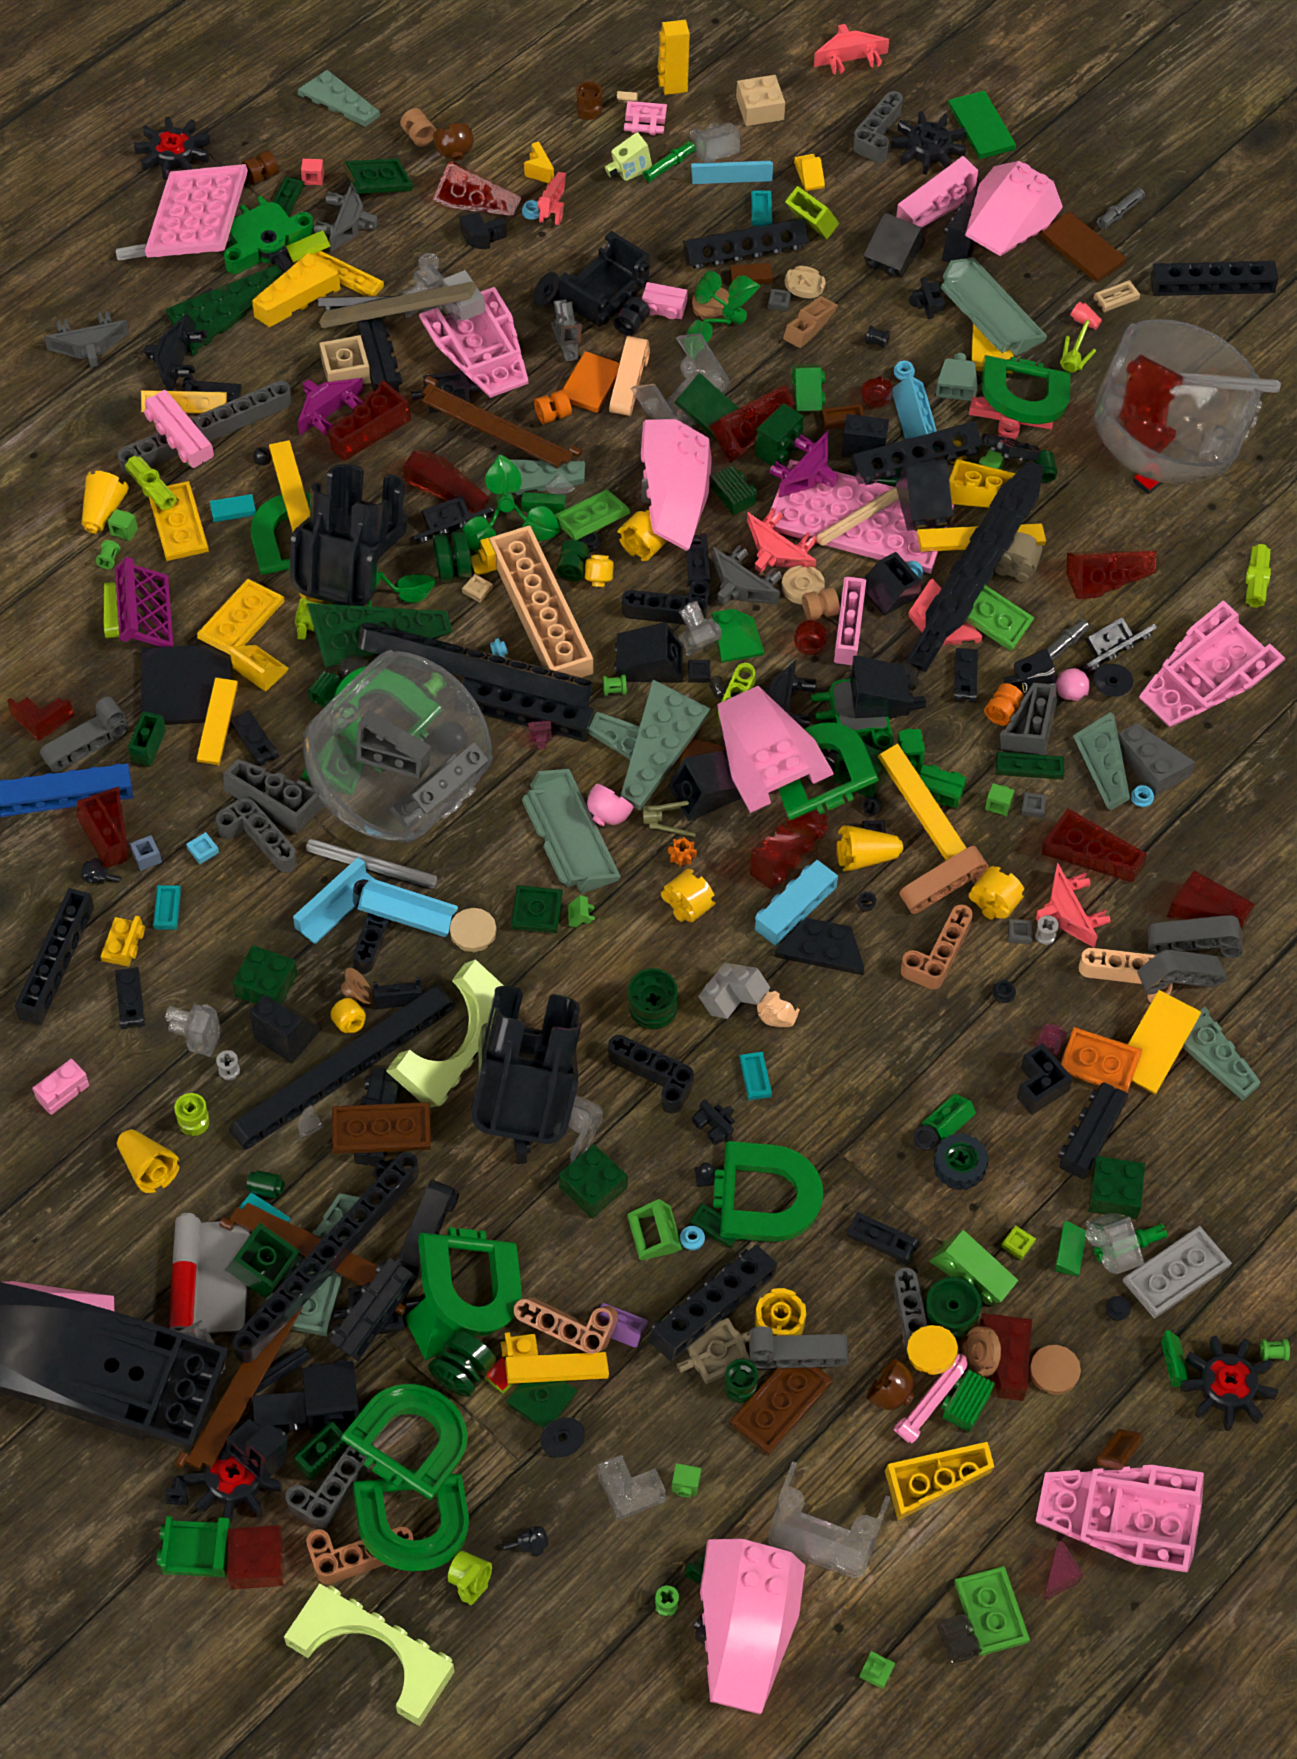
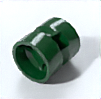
M577 540L565 541L562 544L560 558L556 567L558 576L567 581L581 580L585 572V562L589 556L588 546Z
M736 1359L727 1366L724 1391L730 1400L737 1403H745L756 1392L758 1382L756 1366L745 1359Z

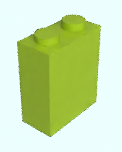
M799 186L795 188L785 201L797 218L805 219L806 225L826 239L829 238L839 225V222L829 208Z

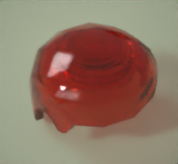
M878 376L866 381L861 389L863 401L874 408L883 407L888 404L893 396L891 380L887 381L882 376Z
M814 620L803 621L798 625L794 634L795 647L802 654L809 656L819 654L827 643L826 628L820 622Z

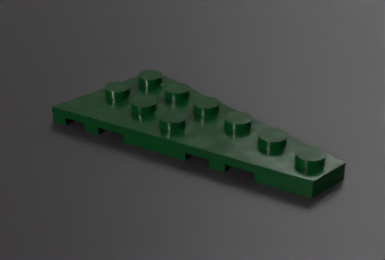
M277 264L166 308V314L172 324L175 325L188 313L196 324L194 330H206L207 338H203L206 343H189L188 350L194 356L203 345H209L212 342V338L218 334H223L245 317V313L253 308L252 300L284 273Z
M306 603L325 668L376 654L357 647L360 624L374 623L428 638L453 632L447 611Z

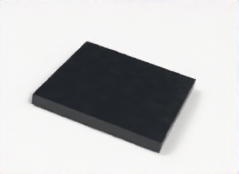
M211 645L142 648L141 715L144 711L162 715L165 725L205 723L215 678L232 680L231 655Z

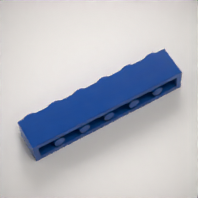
M128 763L114 764L106 767H92L90 769L69 770L56 774L47 773L41 776H25L20 779L0 780V817L133 799Z

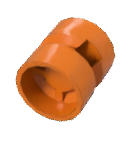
M564 390L553 392L550 397L544 395L534 399L537 416L543 425L555 421L556 417L562 419L572 415L571 404Z
M1001 684L994 693L993 698L985 706V715L998 725H1008L1010 718L1020 707V703L1024 698L1023 693L1012 684Z

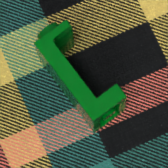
M166 1516V1523L161 1524L160 1540H163V1547L158 1549L157 1565H160L162 1573L166 1575L226 1577L232 1529L230 1519L219 1518L218 1523L174 1521L172 1516Z

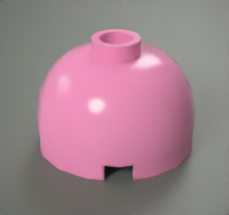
M595 784L590 791L587 801L588 809L594 815L592 820L601 826H604L605 823L618 825L624 822L634 806L623 797L619 798L612 790L600 784Z

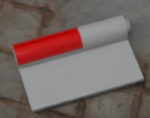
M183 1213L175 1219L168 1329L186 1335L236 1333L246 1324L248 1286L225 1269L250 1235V1231L236 1224L232 1231H228L219 1226L220 1221L201 1223L200 1219L192 1213Z

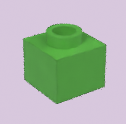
M989 449L986 456L981 457L979 465L1002 470L1005 457L1001 453Z
M115 509L108 520L110 535L129 542L138 529L135 515L127 511Z
M993 783L987 797L985 810L1007 817L1015 790Z
M676 1463L672 1481V1492H676L678 1496L686 1498L691 1497V1495L697 1496L701 1468Z

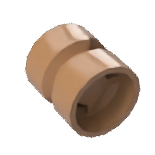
M413 108L408 110L400 121L401 127L417 146H425L433 140L436 128L420 109Z
M833 587L822 589L819 594L813 591L802 595L804 614L809 622L821 619L822 615L828 618L840 614L838 596Z

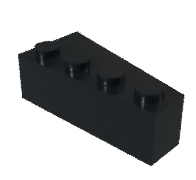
M974 187L971 193H967L964 203H961L958 212L953 214L951 223L946 225L944 234L947 237L942 261L950 263L951 260L966 259L973 252L975 241L965 236L978 187Z

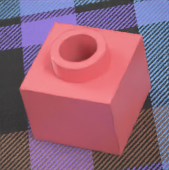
M323 159L302 160L301 174L304 185H323Z

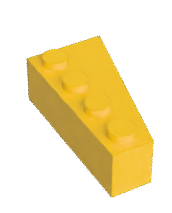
M686 20L662 22V30L659 31L658 83L659 87H663L664 95L688 92L690 33Z
M307 253L252 300L254 317L268 327L292 316V312L307 308L309 303L316 299L318 300L319 297H326V294L331 291L334 293L339 291V273L310 253Z
M957 459L949 479L952 504L990 508L989 506L999 489L1015 473Z
M988 1442L888 1464L885 1474L897 1520L899 1521L989 1475L994 1468V1463Z

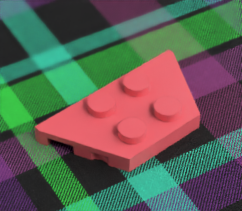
M934 579L928 582L908 615L921 632L926 627V610L935 595L941 591V587ZM965 622L946 638L942 646L946 644L959 645L962 641L969 640L979 643L982 640V635L974 626Z

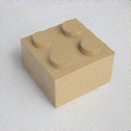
M776 75L737 81L736 99L746 126L784 120L785 100Z
M361 335L319 343L327 382L362 378L363 384L371 383L369 364Z

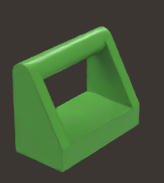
M658 1199L627 1214L639 1260L668 1255L682 1250L674 1216L669 1204ZM654 1216L661 1243L646 1249L639 1219Z

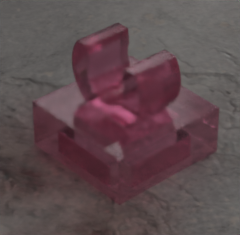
M551 721L528 723L529 743L536 742L537 749H545L546 741H552Z
M1046 1023L1036 1042V1047L1043 1043L1052 1054L1058 1055L1068 1032L1061 1030V1027Z

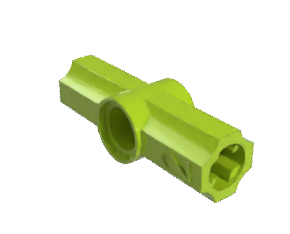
M134 455L129 458L125 464V469L142 487L144 495L151 497L161 510L172 508L177 498L160 479L158 471L151 469L140 456Z
M1264 544L1252 546L1250 565H1248L1245 583L1248 584L1246 603L1253 608L1265 605L1266 592L1271 575V568H1269L1271 549Z

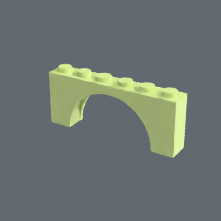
M476 960L464 963L452 980L466 1001L469 1016L467 1034L458 1051L444 1061H431L416 1055L411 1050L400 1052L386 1070L421 1103L430 1102V1108L441 1106L447 1100V1093L450 1088L455 1087L459 1083L463 1070L469 1068L474 1062L473 1056L478 1052L481 1027L488 1022L494 990L498 986H504Z
M319 1584L285 1634L286 1645L309 1658L321 1644L343 1634L360 1633L382 1640L394 1650L404 1668V1686L396 1704L397 1713L420 1726L454 1674V1665L451 1663L452 1659L442 1652L436 1654L429 1650L430 1646L420 1639L414 1641L409 1638L407 1632L397 1625H394V1627L389 1626L381 1615L375 1612L371 1614L363 1610V1606L356 1600L350 1598L348 1601L341 1597L340 1591L333 1586L328 1585L326 1588Z

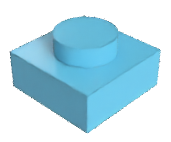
M206 832L186 844L187 849L199 864L219 853L218 847Z

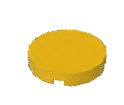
M929 1325L921 1327L912 1334L908 1340L907 1354L910 1363L916 1370L936 1375L944 1373L954 1365L958 1355V1345L955 1337L949 1330L941 1326Z

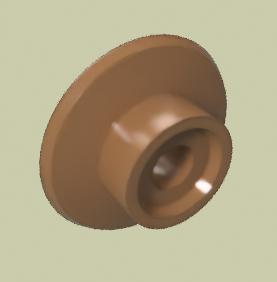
M347 968L345 971L346 981L341 984L345 997L352 998L356 1002L361 1001L364 1004L373 1003V992L366 979L357 970Z

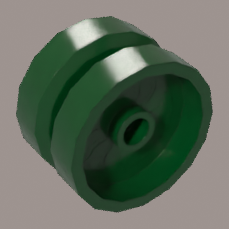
M463 530L452 532L451 546H449L448 538L444 533L433 535L434 553L440 582L453 580V567H455L456 574L460 579L471 578V555L465 532Z
M957 1277L943 1278L934 1283L928 1291L924 1309L927 1326H941L949 1330L956 1341H961L968 1337L966 1336L968 1332L977 1326L982 1305L980 1294L975 1286L967 1280Z

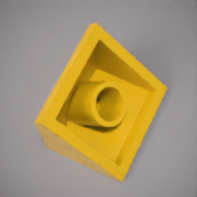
M257 645L234 646L230 649L233 669L265 692L288 671L287 666Z

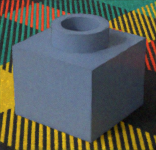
M152 835L130 843L132 854L140 871L162 863L160 852Z

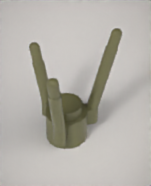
M688 801L658 806H643L644 824H650V829H660L690 837L696 836L693 832L658 824V821H662V811L681 809V806L689 804Z

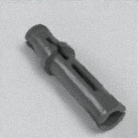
M1136 188L1118 204L1109 207L1107 212L1097 219L1098 226L1106 229L1114 221H1119L1124 213L1145 198V192L1141 188Z
M1079 619L1071 628L1065 629L1062 635L1046 648L1052 661L1070 645L1076 644L1078 638L1090 629L1089 624L1084 619Z

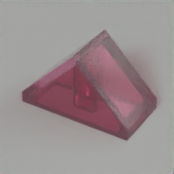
M1058 1541L1044 1594V1598L1048 1600L1080 1583L1083 1576L1082 1571L1067 1547L1060 1541Z

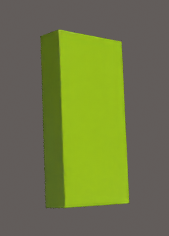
M324 230L286 247L292 261L296 262L307 253L315 254L330 247Z

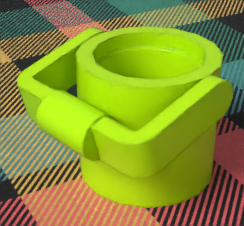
M305 598L300 599L295 618L297 639L302 640L306 639L307 630L314 631L306 603L320 604L308 601Z
M460 1551L455 1556L448 1572V1582L457 1586L458 1594L463 1602L472 1605L487 1589L492 1573V1564L465 1551Z

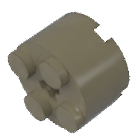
M1016 532L1013 543L1008 551L1004 552L995 568V572L1002 576L1009 575L1015 577L1020 582H1027L1036 572L1043 551L1041 544L1038 546L1035 543L1036 539L1028 534Z

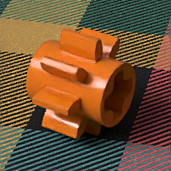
M685 837L678 840L673 839V846L668 847V854L671 855L670 862H675L679 867L686 864L691 865L692 858H696L697 850L694 849V842H689Z

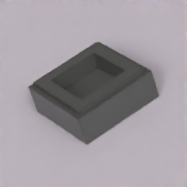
M771 289L768 309L788 312L791 292Z
M1024 792L1021 815L1044 818L1046 795Z
M1009 919L1008 943L1031 945L1033 920Z

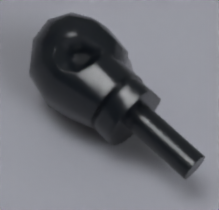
M97 858L86 861L81 868V878L87 883L105 884L106 879L121 882L122 879L120 876L108 874V868L103 867L102 861Z
M538 1525L527 1528L522 1533L517 1534L518 1540L503 1544V1549L505 1551L520 1546L522 1552L529 1551L533 1556L537 1557L543 1554V1549L548 1546L546 1531Z

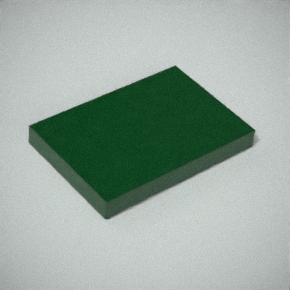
M398 158L344 161L343 168L358 194L412 191L414 186Z
M700 372L674 402L721 445L747 415Z

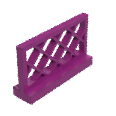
M125 557L115 568L119 640L128 642L133 638L160 647H173L168 575L134 565L132 558ZM134 573L139 574L142 577L143 581L140 582L134 576ZM152 579L161 581L162 587L159 588ZM145 583L154 591L152 594L143 586ZM136 589L145 597L143 600L137 596ZM155 595L163 601L162 606L153 598ZM146 601L155 608L153 612L144 604ZM138 606L146 614L144 618L137 612ZM156 613H159L164 619L163 624L155 616ZM150 619L157 628L153 630L145 620ZM140 624L148 634L138 632V625ZM160 631L166 640L161 639L156 632Z

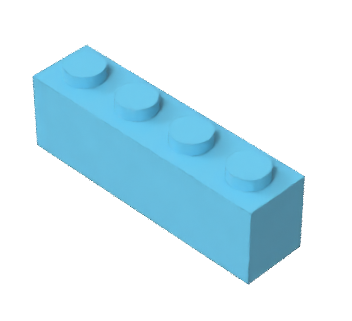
M818 860L812 865H807L796 880L792 879L788 883L786 890L781 895H775L770 905L766 909L762 908L756 914L755 930L773 945L777 946L837 888L838 875Z

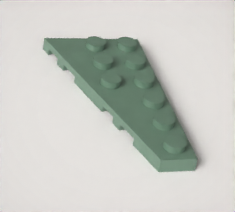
M653 680L621 797L631 803L634 808L641 810L708 718L711 709Z
M339 1193L323 1216L322 1222L312 1234L323 1239L360 1197ZM341 1236L339 1239L345 1240V1239H348L349 1237H348V1236ZM297 1255L280 1282L283 1283L305 1258ZM311 1271V1272L307 1273L306 1275H308V1276H313V1275H315L317 1272ZM333 1272L303 1305V1309L291 1330L321 1336L328 1335L333 1310H335L343 1280L342 1276ZM295 1289L292 1290L290 1293L297 1294L300 1292V1290ZM270 1293L266 1301L271 1297L272 1293Z

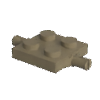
M729 1318L720 1321L687 1348L689 1358L677 1363L680 1373L695 1367L700 1372L705 1384H708L725 1376L726 1368L732 1361L736 1359L750 1361V1356L745 1349V1343L749 1342L750 1330L740 1334L734 1329Z

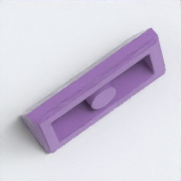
M602 1303L601 1306H600V1308H601V1307H604V1306H610V1305L605 1304V1303ZM613 1307L618 1313V1322L611 1339L636 1348L647 1327L648 1320ZM602 1311L600 1321L608 1325L609 1315Z

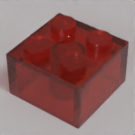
M280 1525L228 1529V1581L231 1590L284 1586L283 1534Z

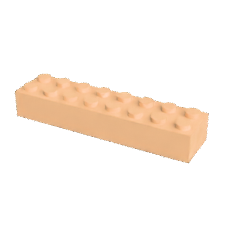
M530 525L490 537V543L496 554V568L542 667L581 678L593 674V657Z

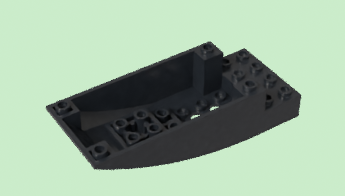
M0 1282L1 1393L142 1441L149 1437L190 1452L193 1450L228 1357L227 1348L105 1308ZM111 1358L118 1360L120 1364L119 1369L113 1373L107 1372L104 1368L105 1362ZM133 1367L142 1368L144 1371L143 1378L139 1381L131 1380L129 1377L130 1369Z

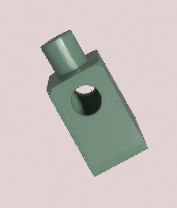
M957 353L954 355V359H945L937 383L936 397L972 401L973 396L976 397L978 384L975 363L967 361L965 354Z

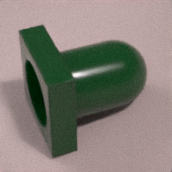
M705 1554L700 1555L695 1563L690 1562L685 1573V1577L701 1585Z

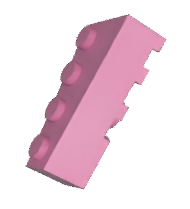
M962 156L898 204L896 217L923 227L953 211L961 203H964L967 193H971L973 188L976 187L978 170Z

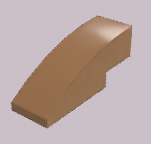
M820 296L799 311L798 318L787 325L783 339L798 348L803 347L826 324L836 311L838 305Z

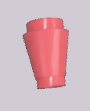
M1079 302L1070 315L1074 318V321L1083 325L1086 320H1089L1088 327L1094 330L1102 322V319L1086 303Z

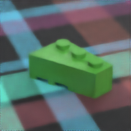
M964 1230L948 1238L929 1260L930 1263L950 1277L962 1278L973 1284L980 1294L981 1301L992 1307L1002 1302L1018 1282L1016 1277Z

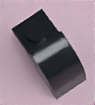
M479 212L460 217L461 234L466 243L471 247L490 249V242L507 237L504 218L484 223Z

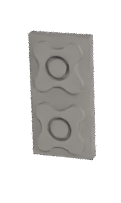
M1198 1226L1125 1276L1123 1282L1155 1319L1229 1268L1232 1262L1206 1232Z

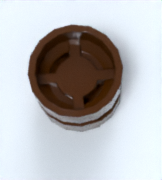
M592 81L581 83L576 89L577 114L586 120L596 119L602 113V88L599 84Z
M269 150L257 154L256 158L250 157L241 163L246 164L248 169L246 178L251 185L264 181V177L268 179L279 174L276 159Z

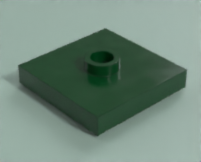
M517 885L511 929L558 934L563 889Z
M565 1381L520 1383L506 1402L509 1407L544 1430L551 1421L558 1419L577 1395L578 1390Z

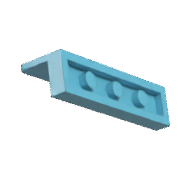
M773 162L691 164L692 184L772 181Z
M909 375L892 388L905 440L937 431L924 384ZM933 446L935 452L940 449L939 446Z
M359 857L355 859L293 916L295 929L312 943L316 944L356 907L352 901L354 884L358 880L374 879L366 873L365 862Z
M370 879L362 888L358 910L443 937L448 935L451 918L458 909L456 905L375 879Z

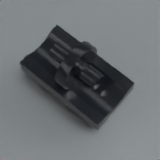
M923 277L920 278L922 286L919 291L914 290L912 292L913 294L909 297V303L918 309L924 307L927 319H933L934 312L944 311L945 301L943 297L933 298V296L940 295L939 283H928L927 278Z
M706 1099L700 1102L699 1110L692 1117V1123L700 1130L707 1124L712 1127L707 1132V1138L714 1146L724 1140L726 1142L733 1140L731 1135L734 1128L731 1125L735 1123V1120L731 1116L734 1109L731 1106L722 1108L719 1104L713 1108Z

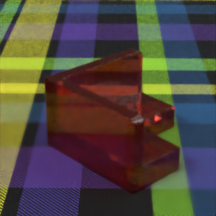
M28 697L18 704L12 698L7 700L11 715L38 741H41L74 716L71 702L68 699L62 701L60 698H57L42 710Z

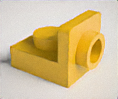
M489 538L480 540L478 554L471 556V566L476 575L496 570V554Z
M510 1332L505 1333V1341L501 1342L503 1357L538 1355L535 1334L510 1337Z

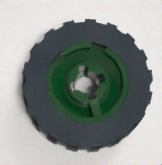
M957 1133V1135H949L948 1138H944L941 1141L940 1145L938 1144L933 1168L935 1169L936 1176L947 1187L956 1188V1190H967L970 1187L977 1186L983 1180L989 1158H987L988 1152L985 1150L984 1144L980 1143L976 1137L973 1138L969 1134ZM958 1159H963L965 1161L964 1164Z

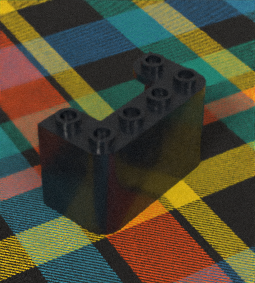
M613 231L605 236V240L608 241L605 248L601 247L598 249V257L581 273L575 276L565 272L558 278L559 300L566 299L567 302H572L573 311L598 327L607 324L609 319L619 312L629 297H635L641 289H645L647 282H650V254Z

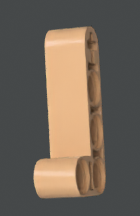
M627 336L610 401L609 412L631 416L643 367L647 366L650 347L647 339Z
M1088 948L1082 952L1078 968L1079 972L1088 978L1142 984L1137 974L1138 969L1134 967L1141 968L1155 955ZM1173 982L1162 991L1170 995ZM1148 994L1150 1003H1152L1156 994Z

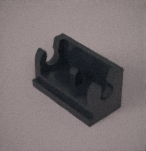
M415 977L416 982L378 986L377 981L373 982L376 1010L405 1007L421 996L420 977Z

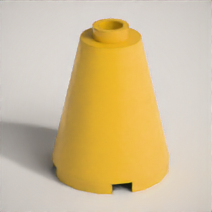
M91 471L88 472L85 481L82 526L85 527L84 529L92 534L101 532L127 494L129 487L125 481L124 484L118 482L119 477L103 471H95V474H91Z
M849 825L842 826L838 833L842 834L841 841H837V858L839 865L845 867L842 869L843 871H853L894 860L903 852V843L895 835Z
M130 1129L120 1134L117 1140V1147L137 1187L145 1193H154L156 1188L168 1186L179 1171V1165L177 1164L178 1156L136 1130Z

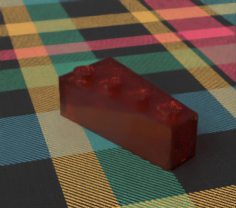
M384 380L378 384L379 388L375 392L371 391L361 405L357 404L349 416L343 417L328 432L331 450L343 461H346L412 420L409 401Z
M786 385L739 408L710 425L730 463L742 456L756 442L757 428L783 403L790 408L795 404Z
M1067 808L1044 840L1042 855L1132 883L1145 866L1147 853Z
M815 809L791 821L788 819L787 826L781 824L773 838L768 836L763 840L764 845L761 849L755 847L752 850L750 875L771 890L777 883L781 884L785 880L787 872L791 868L795 869L800 863L801 857L813 849L815 841L826 835L829 829L827 827L828 816L824 813L819 814L818 809Z

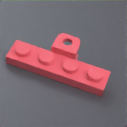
M558 172L551 179V183L547 185V189L543 191L542 197H539V222L543 223L544 219L548 218L551 213H556L555 225H560L563 217L564 203L558 201L564 193L566 173Z
M972 397L969 415L1000 420L998 427L999 436L1016 439L1019 435L1021 424L1052 430L1053 422L1029 424L1016 421L995 410L985 397Z

